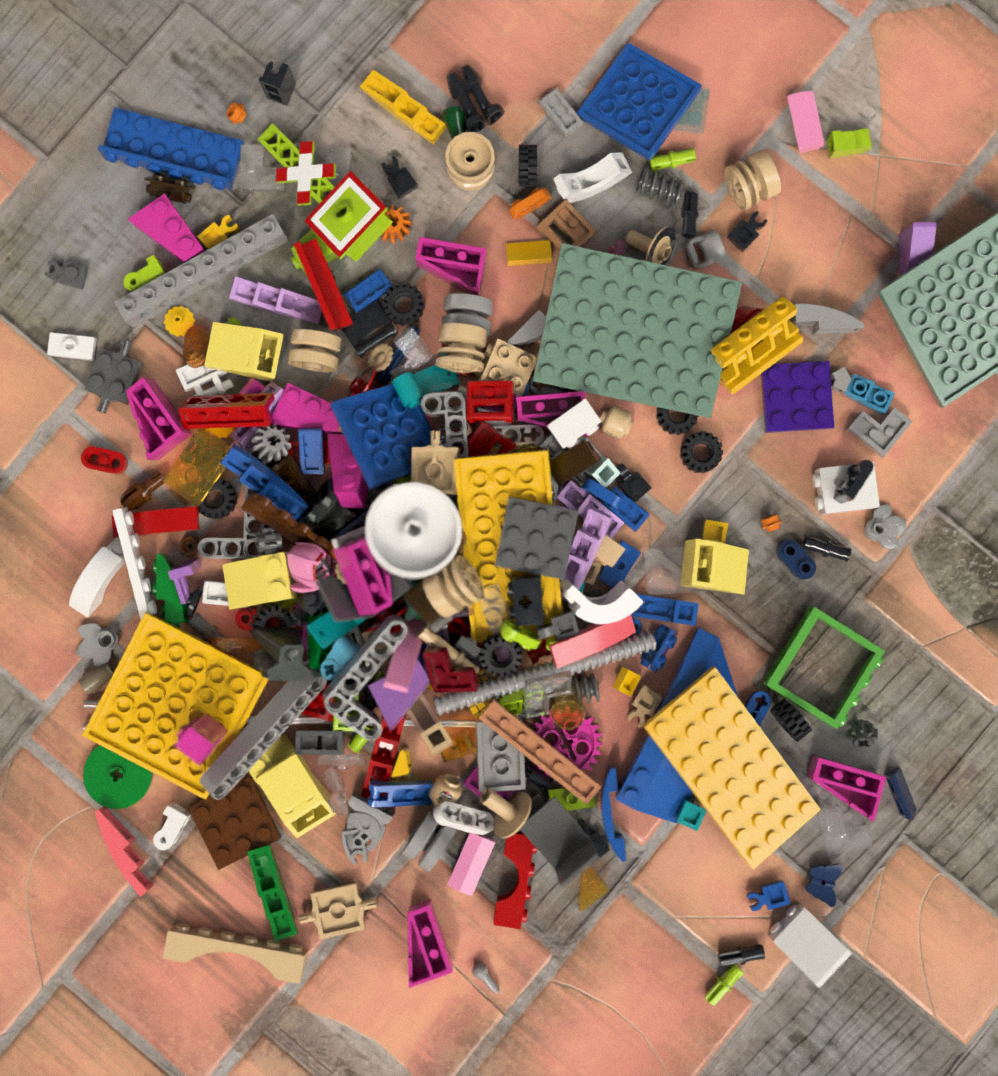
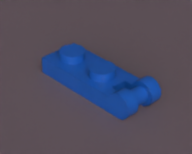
M372 780L369 782L371 794L368 796L367 805L370 807L431 805L432 801L429 797V791L434 783L432 780L388 782ZM380 792H386V796H380Z

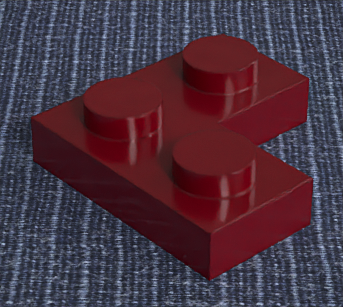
M447 647L425 648L423 656L434 693L477 692L480 686L475 667H453Z

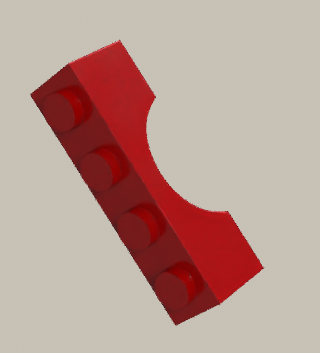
M521 830L517 831L513 836L506 838L504 856L509 858L518 870V880L510 892L497 896L493 925L520 930L521 924L527 921L528 909L524 908L525 899L530 900L531 886L528 885L529 876L533 877L535 863L531 862L532 853L537 854V848Z

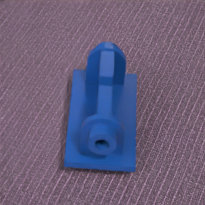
M663 624L657 627L653 634L657 644L656 650L652 651L649 649V652H643L640 657V664L647 668L649 667L654 672L661 669L666 662L665 656L668 650L672 649L677 642L676 636L678 633L672 628L669 630V627Z

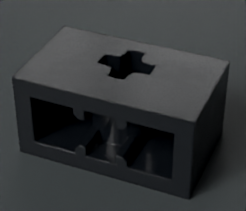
M512 575V582H508V594L513 596L514 605H509L510 619H515V626L542 625L541 575ZM523 595H527L528 599H530L528 604H524L522 600Z

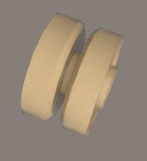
M464 132L455 136L448 144L445 152L447 174L451 182L458 188L466 191H476L485 187L492 180L495 172V155L490 141L483 135L475 132Z
M295 329L292 331L291 344L296 348L289 351L288 364L310 371L337 372L339 359L333 354L340 352L342 339L322 331Z

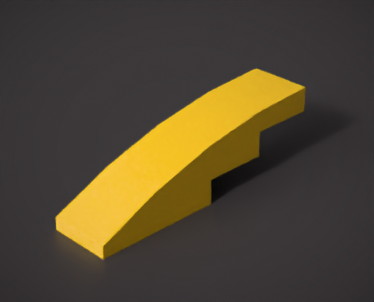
M375 70L371 71L360 86V89L380 106L433 145L447 128L443 121L430 114L427 108L411 98L407 91Z

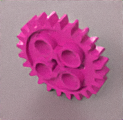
M568 705L564 706L563 711H561L559 706H555V713L547 709V717L540 714L539 717L542 722H533L537 727L533 731L543 739H545L548 733L554 732L555 739L550 744L561 753H565V756L582 770L586 768L591 771L589 763H597L594 755H601V752L596 747L603 745L602 742L596 739L601 737L602 734L595 732L599 725L596 723L591 724L594 718L592 716L585 718L587 712L584 710L578 714V707L576 706L570 711ZM570 721H574V730L566 732L565 725ZM556 724L559 725L563 736L569 740L567 744L573 752L575 760L571 759L567 748L562 745L563 740L555 728ZM579 742H585V749L582 752H576L575 750Z

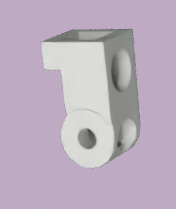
M174 802L167 805L163 814L168 816L162 829L153 838L155 847L160 850H167L177 842L191 816L189 810Z

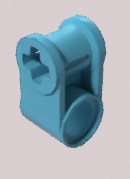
M346 635L340 637L321 664L320 671L322 676L327 680L335 679L359 651L360 647Z

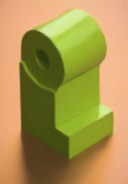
M869 129L844 132L836 130L832 131L826 139L829 159L860 154L872 149Z
M155 255L146 259L149 265L137 272H130L125 276L123 283L128 291L133 292L167 273L161 261Z

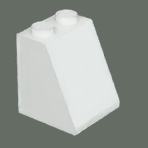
M799 902L787 910V916L781 922H776L771 927V933L768 936L820 988L852 953Z

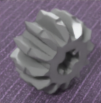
M276 423L271 428L263 426L262 429L255 431V436L251 440V443L255 445L252 448V452L260 453L258 459H261L263 456L266 457L267 463H270L272 459L277 463L281 460V457L285 458L288 455L287 450L291 448V444L287 441H289L290 435L283 434L284 428L277 430Z

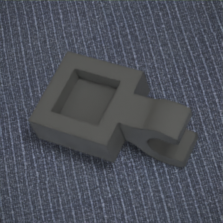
M572 610L550 617L552 624L536 627L540 639L556 635V639L559 641L580 634Z

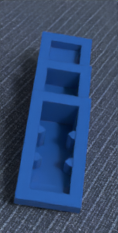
M235 443L222 458L220 464L239 475V482L257 492L258 495H263L273 502L272 505L278 509L287 511L295 521L308 508L309 505L286 482Z

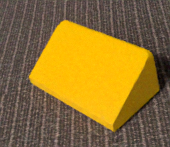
M550 240L506 243L507 266L552 263Z
M404 746L400 751L392 777L409 774L412 769L408 746Z

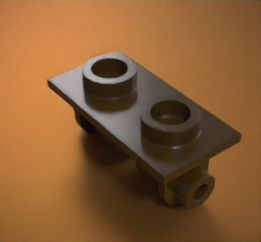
M153 173V176L145 177L144 179L150 181V184L146 185V193H149L150 196L160 197L163 194L167 196V192L170 191L171 201L186 204L192 200V194L189 193V190L195 189V186L188 185L187 180L175 178V181L167 180L166 175Z

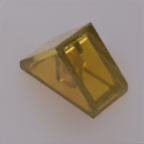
M469 727L449 735L453 745L440 753L444 762L476 753L477 747Z
M592 865L581 873L577 904L580 911L587 909L609 891L607 884Z

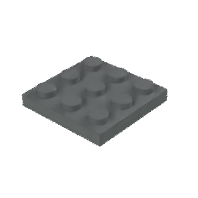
M509 496L495 566L564 580L579 511Z

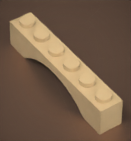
M377 629L361 634L364 641L366 642ZM379 642L374 648L381 650L385 647L386 643ZM394 651L380 666L385 676H387ZM422 693L407 714L434 757L452 746L453 742Z
M184 923L173 925L167 932L162 959L186 963L195 957L207 953L232 952L248 956L259 962L277 980L300 984L304 977L308 950L303 949V946L298 944L285 946L280 945L279 941L267 940V942L258 941V938L254 936H244L242 938L235 936V933L227 931L221 932V934L212 932V929L206 927L193 929L190 928V925Z

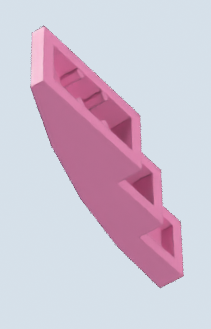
M410 617L405 618L407 635L394 650L384 682V687L403 692L408 691L423 640L418 638L417 635L427 625L422 620Z

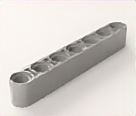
M310 663L305 664L311 672L304 680H289L204 772L200 783L214 799L218 800L225 797L324 689L327 679L322 676L318 669L311 668Z

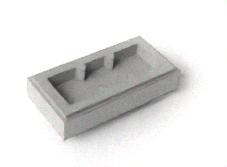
M557 88L539 100L538 104L565 138L583 126L581 118Z

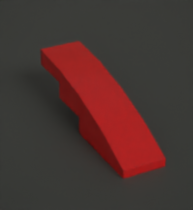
M197 506L132 513L134 517L132 527L134 534L136 533L138 536L200 530L199 509ZM112 515L113 538H119L114 515Z
M406 714L392 730L389 729L382 715L380 721L382 733L375 740L361 797L368 798L371 794L369 790L370 781H389ZM380 792V796H385V792Z

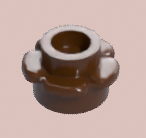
M193 535L182 538L179 546L181 554L187 555L189 558L197 556V553H199L197 548L199 539Z

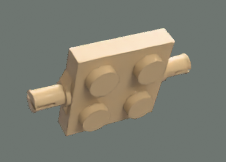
M431 431V445L412 447L411 483H422L432 486L445 495H457L454 459L459 458V448L441 446V431Z
M357 882L311 892L312 912L299 914V922L302 924L314 921L318 928L320 939L362 931L366 929L364 911L378 908L377 899L373 898L363 901L359 895Z

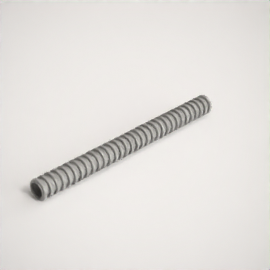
M646 631V634L640 633L639 636L627 637L626 640H621L597 653L560 668H556L554 661L551 660V663L547 661L544 665L538 664V667L531 666L529 670L524 668L522 672L517 670V673L514 674L512 672V675L509 676L507 674H504L502 678L498 676L496 680H493V678L489 679V682L484 680L483 684H479L480 687L477 692H448L446 695L442 693L440 697L435 695L433 698L437 714L442 716L443 712H446V714L450 713V710L455 712L457 708L463 709V706L466 705L470 707V704L477 705L479 701L481 703H484L486 699L491 701L492 697L495 699L499 695L504 697L505 693L510 695L512 691L517 693L519 689L526 690L528 686L533 688V685L539 686L541 682L543 684H546L548 680L553 682L554 678L559 680L561 676L566 678L568 674L574 675V672L579 674L581 670L588 671V668L594 669L595 666L608 665V662L621 661L623 657L628 659L630 655L632 657L636 653L641 655L643 651L645 653L649 652V649L654 651L656 650V641L652 632Z

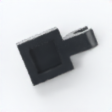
M623 463L617 467L620 472L618 476L624 481L619 487L634 502H637L651 489V486L638 471L631 475Z
M320 590L305 592L297 601L301 607L295 609L289 618L300 626L306 623L310 615L316 618L326 606Z

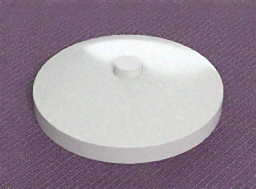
M404 483L386 490L375 500L367 516L365 535L372 556L384 569L405 578H422L439 572L452 560L461 542L462 525L455 505L443 492L422 483Z

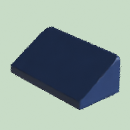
M901 768L886 772L884 775L900 816L908 820L912 819L916 813V806Z

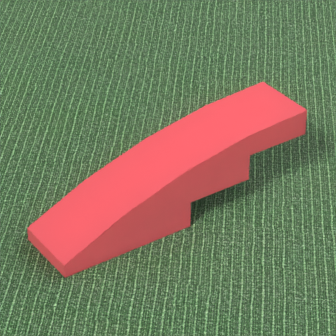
M631 614L613 623H592L586 625L587 628L580 630V634L549 644L555 667L560 668L583 659L636 633Z
M102 807L95 812L102 837L123 876L141 897L153 884L138 869L145 862L130 847L136 839L107 807Z

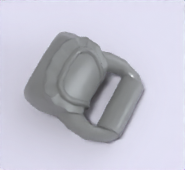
M716 230L710 231L705 235L695 236L685 245V251L690 264L696 269L706 268L713 262L722 260L727 255L721 237ZM693 243H699L705 258L704 262H699Z

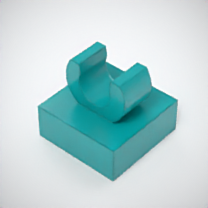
M684 799L675 821L698 831L706 814V809Z

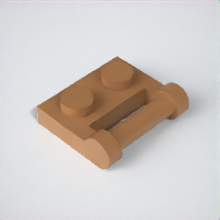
M566 199L536 227L559 250L561 244L566 243L550 227L553 222L574 243L572 244L573 246L582 247L596 234V230Z

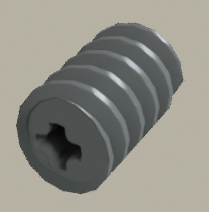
M647 167L643 171L636 192L641 189L642 197L649 192L650 200L658 195V203H661L666 198V206H669L674 201V209H677L685 188H683V180H680L675 185V177H671L667 182L666 174L658 178V171L655 170L652 175H649V168Z
M593 673L589 675L588 680L584 674H581L579 681L576 675H572L570 682L567 677H562L561 682L554 678L552 682L554 704L557 698L561 705L564 704L565 698L568 699L570 704H573L574 697L577 698L579 703H582L583 697H586L588 703H591L592 696H595L597 702H600L599 683Z

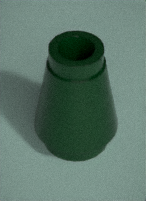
M460 106L445 109L442 118L453 139L455 136L465 132L464 112L461 111Z

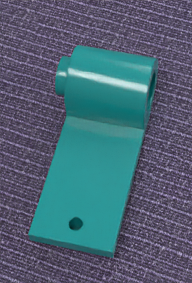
M434 365L414 374L412 372L404 373L393 379L391 383L403 406H409L412 409L421 404V400L426 394L441 393L459 385L460 381L455 372Z
M329 611L309 624L307 629L321 648L325 649L368 618L335 622Z

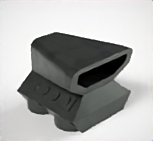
M330 478L319 487L314 495H311L305 501L309 506L301 515L300 522L307 525L319 536L328 540L351 522L359 512L358 508L341 506L334 493L333 479Z
M292 627L256 628L255 639L263 648L251 654L254 658L253 666L261 670V676L271 681L304 680L311 671L302 661L304 649L300 631Z

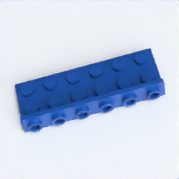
M114 107L104 145H99L97 150L103 155L105 160L117 163L118 160L125 162L127 166L132 168L141 166L152 173L160 174L161 171L168 173L172 178H188L192 183L198 185L207 183L218 190H224V188L232 190L245 143L243 140Z

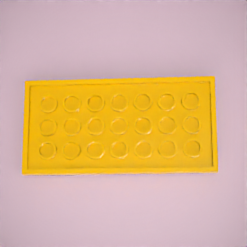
M548 450L454 459L459 516L466 535L463 557L475 568L484 588V598L468 607L471 638L477 643L487 640L488 635L494 636V632L501 634L499 627L505 619L515 623V619H510L509 605H514L513 596L508 594V582H512V575L532 573L497 567L495 562L509 496L553 505ZM541 575L542 625L552 624L550 617L562 613L559 579ZM523 595L522 600L524 604H528L530 599H528L527 595ZM525 625L523 627L538 635L536 627L541 625Z
M716 667L708 669L642 725L746 864L753 870L821 810Z

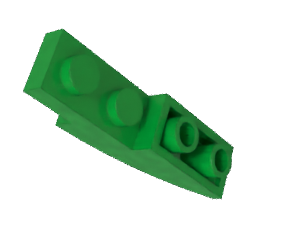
M156 554V559L153 561V570L156 573V582L153 583V594L156 595V600H165V604L162 606V617L165 618V621L180 628V623L189 622V616H187L188 609L186 603L181 604L174 580H170L168 571L174 567V564L168 555Z

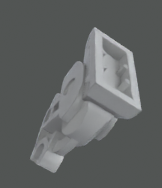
M356 792L353 793L348 803L352 810L345 819L347 822L342 831V845L352 865L357 863L356 854H361L363 862H367L368 852L375 849L385 833L386 824L391 821L395 814L384 807L368 806V799L361 797ZM370 839L373 840L371 844L366 846V843Z

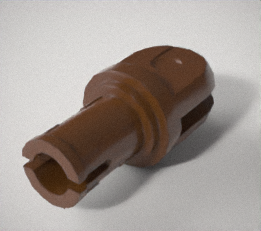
M157 470L144 482H135L134 485L121 495V505L124 508L128 507L129 511L139 508L145 502L152 499L151 493L166 483V479Z

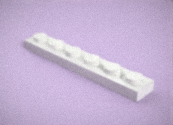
M128 507L112 511L140 619L142 620L146 612L155 615L157 613V606L155 601L151 600L149 592L151 591V583L149 578L145 577V560L143 556H140L138 550L140 540L138 535L134 534L132 527L134 517L132 512L128 511Z

